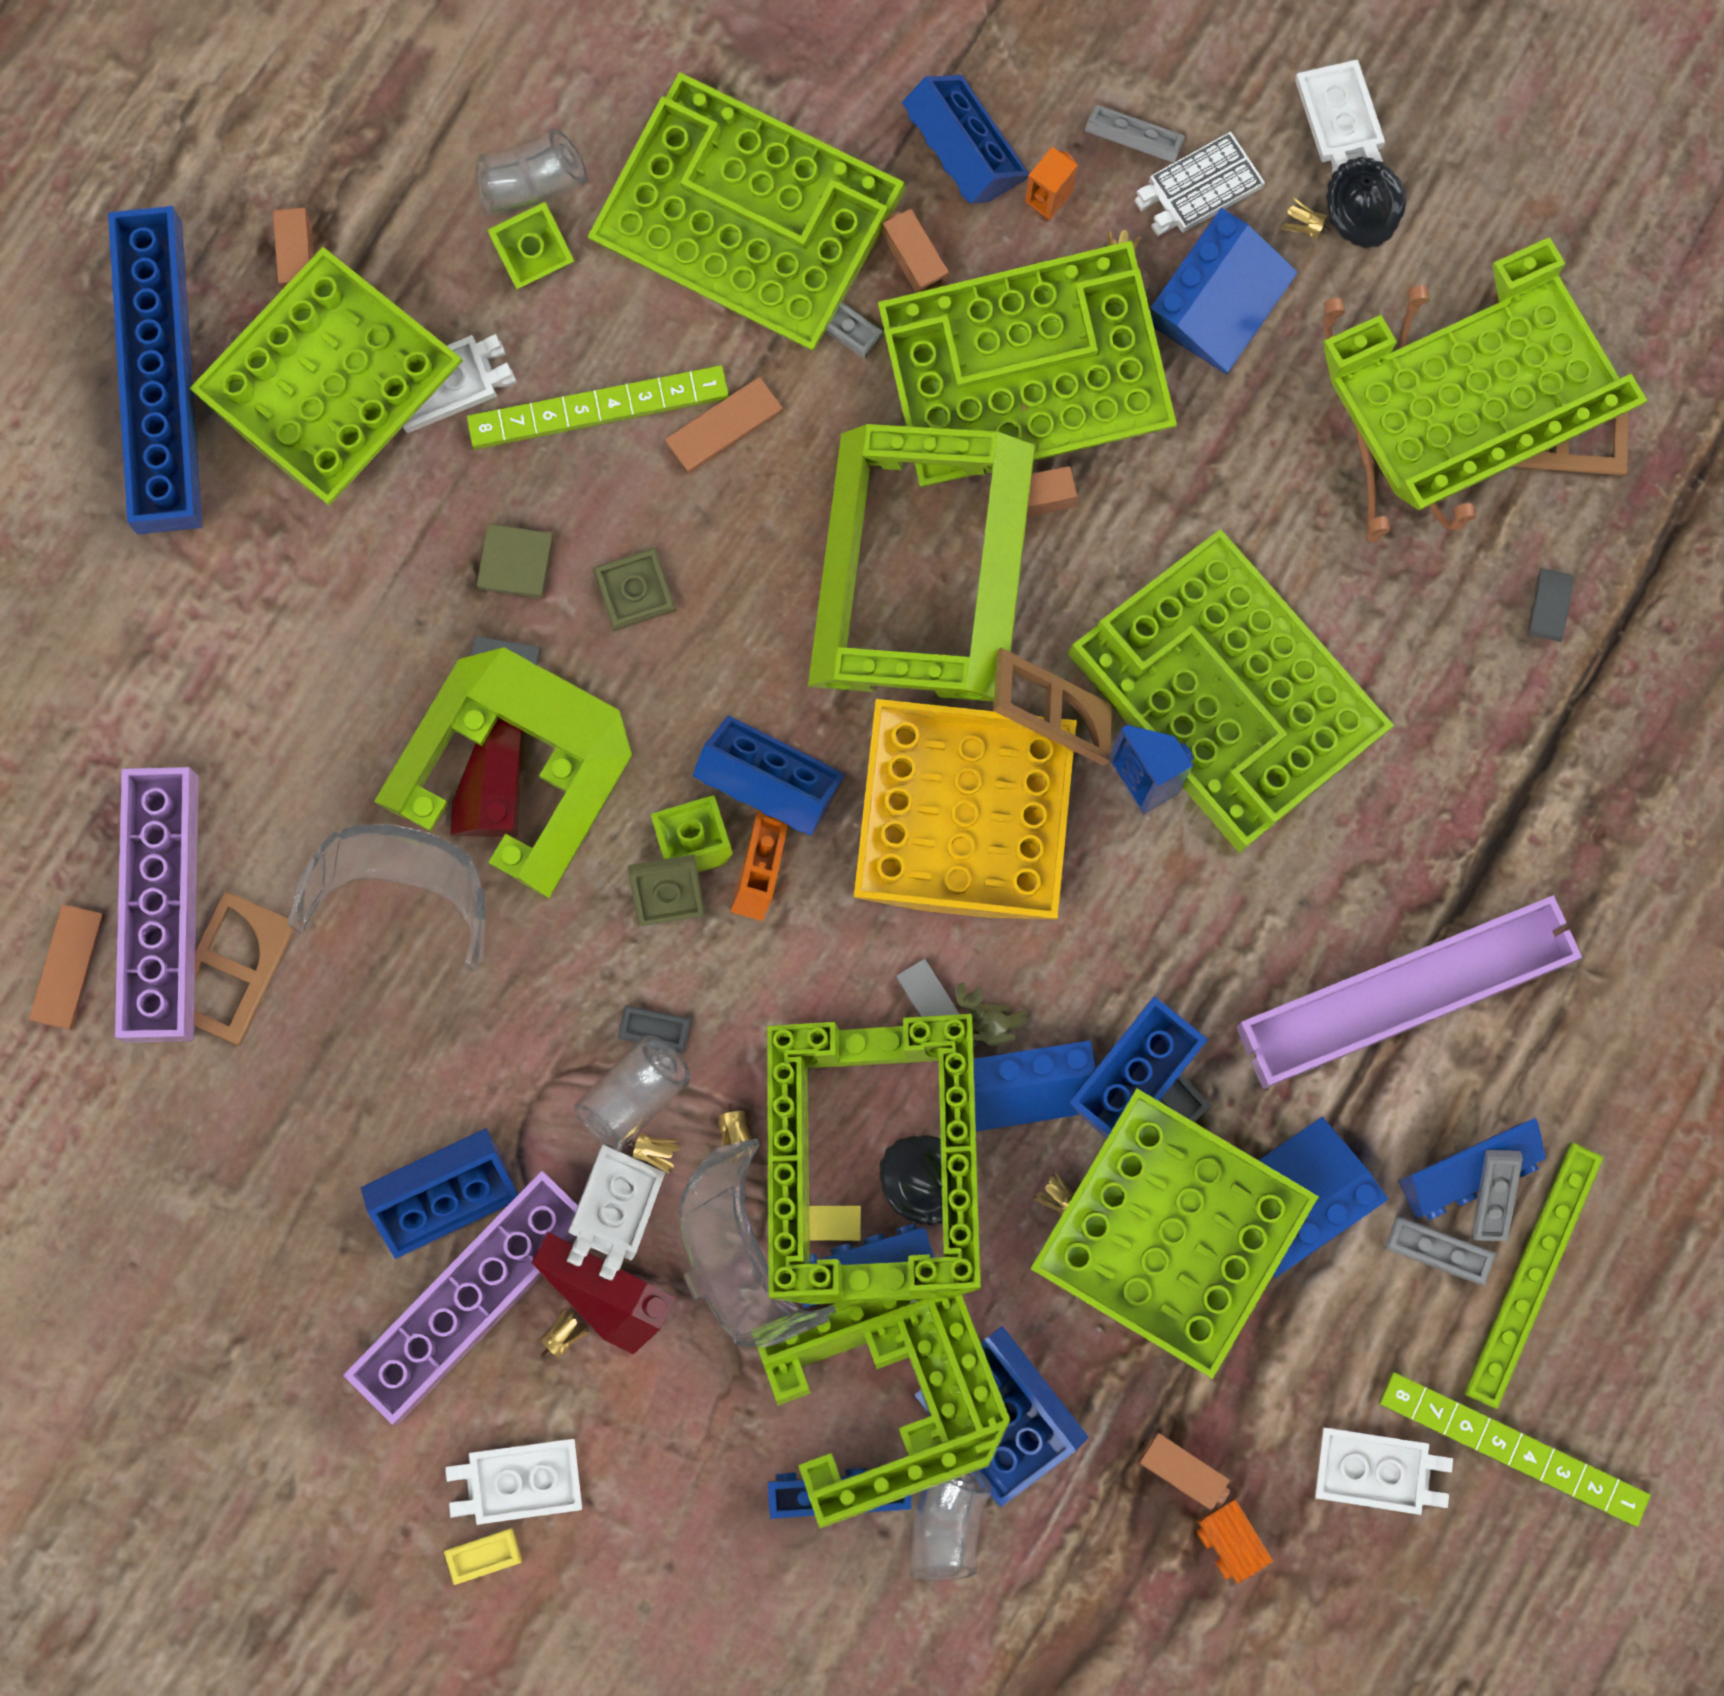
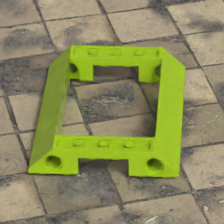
M866 424L841 433L808 680L809 687L874 692V686L935 690L938 697L994 701L997 652L1000 648L1011 652L1035 453L1034 444L997 431ZM903 462L963 466L968 475L986 476V472L992 473L970 657L847 648L870 473L868 465L881 466L885 470L901 471Z
M972 1014L903 1018V1026L839 1030L835 1022L767 1026L769 1299L804 1304L951 1298L981 1289ZM939 1061L943 1244L945 1257L931 1258L930 1254L908 1255L909 1262L842 1265L839 1259L817 1260V1263L810 1264L808 1068Z

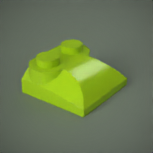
M546 202L487 230L492 244L497 250L516 290L574 262Z
M715 795L650 814L663 859L695 854L699 873L725 864L733 854Z

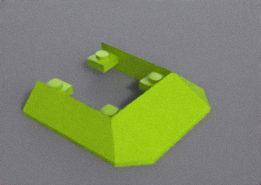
M505 647L458 659L374 802L401 818H406L432 832L448 802L422 787L455 732L482 746L498 718L537 738L555 748L539 777L561 789L565 794L534 848L505 833L488 863L515 878L526 887L550 899L632 757L620 711Z
M962 1294L951 1298L836 1303L753 1333L778 1406L811 1394L802 1367L867 1343L876 1369L909 1358L929 1410L930 1417L899 1428L908 1454L905 1458L841 1481L832 1453L798 1465L820 1529L989 1466L1010 1423L1008 1412Z

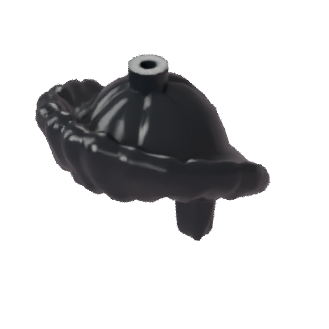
M1357 157L1340 164L1338 170L1333 172L1332 179L1327 185L1326 201L1327 210L1330 215L1329 220L1335 226L1340 236L1350 241L1353 245L1364 249L1379 247L1393 237L1405 213V188L1401 185L1399 177L1394 174L1393 170L1386 167L1383 162L1376 161L1373 158Z
M930 1135L898 1139L892 1146L886 1149L879 1165L880 1180L885 1198L898 1215H903L907 1220L918 1224L926 1223L929 1226L937 1223L943 1224L941 1139Z

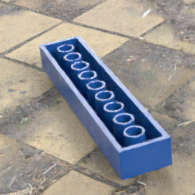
M173 206L108 212L127 523L137 535L203 528L194 393L190 390V387L193 385L182 221Z

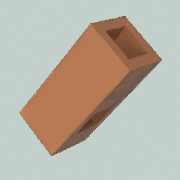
M305 207L273 210L277 275L281 290L314 256L312 224Z
M912 209L903 213L898 211L891 214L886 219V222L883 223L882 236L914 291L917 293L948 285L949 272Z
M1070 466L1032 474L1027 517L1075 507L1077 493Z
M1159 1433L1153 1434L1137 1460L1138 1464L1209 1510H1212L1215 1505L1220 1508L1230 1493V1489L1226 1487L1230 1482L1228 1478Z

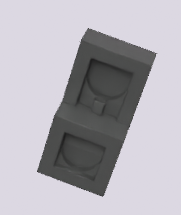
M1543 568L1540 569L1537 576L1535 602L1530 612L1528 635L1561 642L1570 605L1573 575Z

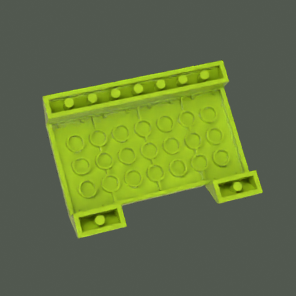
M1550 237L1493 263L1492 267L1499 303L1394 352L1392 350L1397 341L1382 315L1376 316L1323 342L1331 383L1394 494L1419 511L1644 405L1648 401L1632 373L1619 378L1559 277V273L1566 263Z

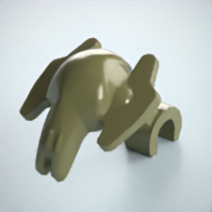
M963 982L959 983L955 989L958 1004L966 1007L970 1014H972V1020L974 1021L973 1029L977 1033L973 1035V1042L993 1046L1014 1041V1034L1007 1033L1018 1029L1028 1020L1025 1010L1005 1016L1003 1013L1010 1012V1007L1007 1005H980L983 997L981 987L979 986L969 994H967L966 986Z

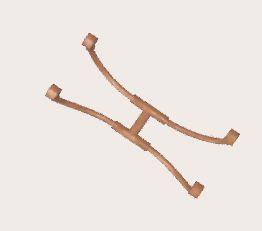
M1425 285L1415 286L1408 290L1409 302L1406 306L1407 312L1400 332L1398 349L1407 344L1414 314L1419 311L1421 305L1430 300L1428 289ZM1332 298L1323 303L1325 310L1323 324L1326 340L1334 336L1332 326L1335 324L1337 317L1345 314L1342 298ZM1355 426L1363 467H1366L1368 483L1366 539L1369 543H1375L1380 539L1381 535L1390 532L1388 517H1376V480L1374 471L1376 462ZM1437 503L1429 506L1437 520L1449 530H1460L1467 522L1476 518L1472 503H1465L1454 507L1455 517L1452 522L1442 513Z

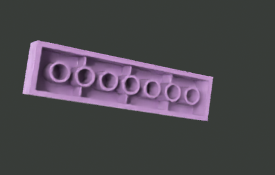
M190 767L122 769L115 1038L125 1043L194 1041L199 776Z
M541 1171L343 1376L392 1425L400 1424L543 1276L531 1264V1261L546 1232L548 1231L571 1244L575 1243L577 1236L568 1233L578 1204L545 1172Z

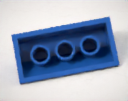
M962 75L925 76L902 101V104L908 111L910 120L919 127L925 136L927 145L936 152L942 161L943 169L952 176L959 187L960 194L970 204L989 202L1027 180L1029 176L1028 171Z
M728 715L704 744L692 776L701 780L705 785L714 787L732 796L735 800L744 802L762 811L766 816L774 817L790 825L796 831L812 836L827 813L846 774Z
M1125 725L1120 729L1110 754L1111 764L1143 814L1178 795L1193 767L1191 761L1194 760L1185 743L1179 744L1175 736L1130 725Z
M1153 996L1069 1101V1104L1092 1128L1107 1139L1136 1088L1160 1101L1208 1039L1158 998Z
M1091 1040L974 1059L976 1132L1078 1116L1079 1114L1070 1106L1069 1101L1096 1069Z
M1536 1118L1518 1124L1398 1180L1415 1218L1426 1215L1429 1221L1446 1213L1447 1211L1444 1206L1454 1201H1457L1458 1205L1461 1206L1477 1199L1475 1192L1479 1190L1486 1150L1521 1151L1523 1160L1520 1178L1539 1170L1536 1163L1546 1159Z
M487 1128L360 1187L367 1213L395 1259L508 1206L519 1195L503 1158Z

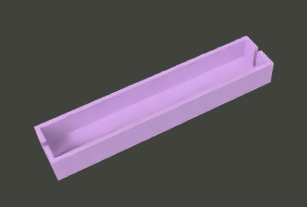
M1553 895L1244 1020L1236 1026V1029L1247 1054L1255 1053L1256 1057L1251 1063L1262 1089H1266L1568 966L1581 959L1582 956L1570 929L1556 937L1552 932L1566 924L1565 918Z

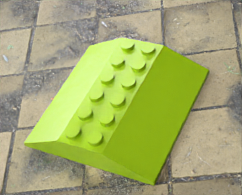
M322 247L190 387V390L291 479L330 506L463 362V359L327 249Z
M1136 1088L1030 1269L1213 1379L1319 1196Z

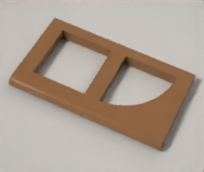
M1629 412L1613 419L1612 457L1569 454L1570 440L1555 446L1554 453L1544 451L1513 467L1626 476L1628 472Z
M1000 648L996 657L993 711L1105 766L1110 761L1112 704ZM1012 672L1046 689L1044 720L1011 704ZM1062 698L1068 701L1081 715L1088 727L1093 744L1061 729Z
M224 891L195 951V979L204 963L250 984L230 1026L194 1011L195 1027L232 1042L234 1046L241 1045L298 925L295 919H289ZM230 908L241 914L256 933L260 948V957L256 971L209 951Z

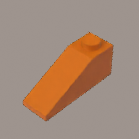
M757 810L730 910L732 913L763 921L773 898L788 824L774 817L766 816L762 811Z

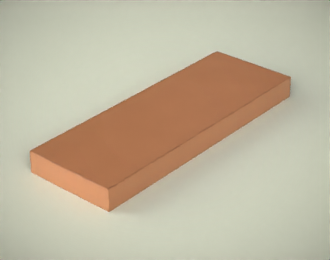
M758 377L664 440L684 470L689 474L783 412V408L761 377Z
M61 905L30 1013V1021L73 1030L105 917L103 913Z

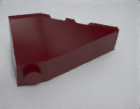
M498 718L484 744L481 746L475 743L452 800L451 836L504 837L506 833L511 837H518L523 731Z
M547 1231L531 1264L574 1307L575 1311L590 1324L603 1340L631 1354H635L660 1331L676 1297L621 1269L616 1270L612 1281L599 1276L604 1260L590 1253L586 1257L584 1256L580 1267L567 1262L573 1244Z

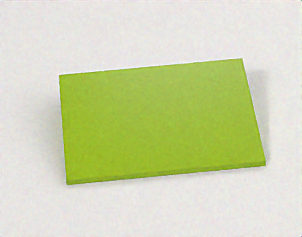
M679 72L666 97L661 96L587 237L589 240L814 352L828 324L832 321L883 231V223L895 211L906 191V187L903 181Z
M1132 240L878 302L906 426L997 431L1034 444V461L1177 427ZM1021 404L1028 407L1027 410H1021ZM915 463L920 488L973 476L966 474L963 466Z
M1221 529L1101 619L1095 628L1072 644L1067 653L1128 725L1175 736L1179 744L1185 743L1194 760L1191 761L1193 767L1182 787L1239 853L1243 852L1394 727L1392 722Z

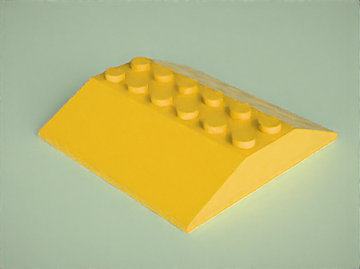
M876 699L854 898L928 912L984 918L1057 920L1074 751L994 711ZM1061 719V729L1075 735L1077 720Z

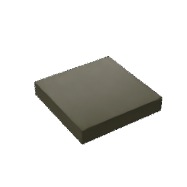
M488 524L477 580V589L543 599L554 538L553 533Z
M656 548L593 568L613 631L676 611Z
M695 854L627 865L639 927L706 916Z

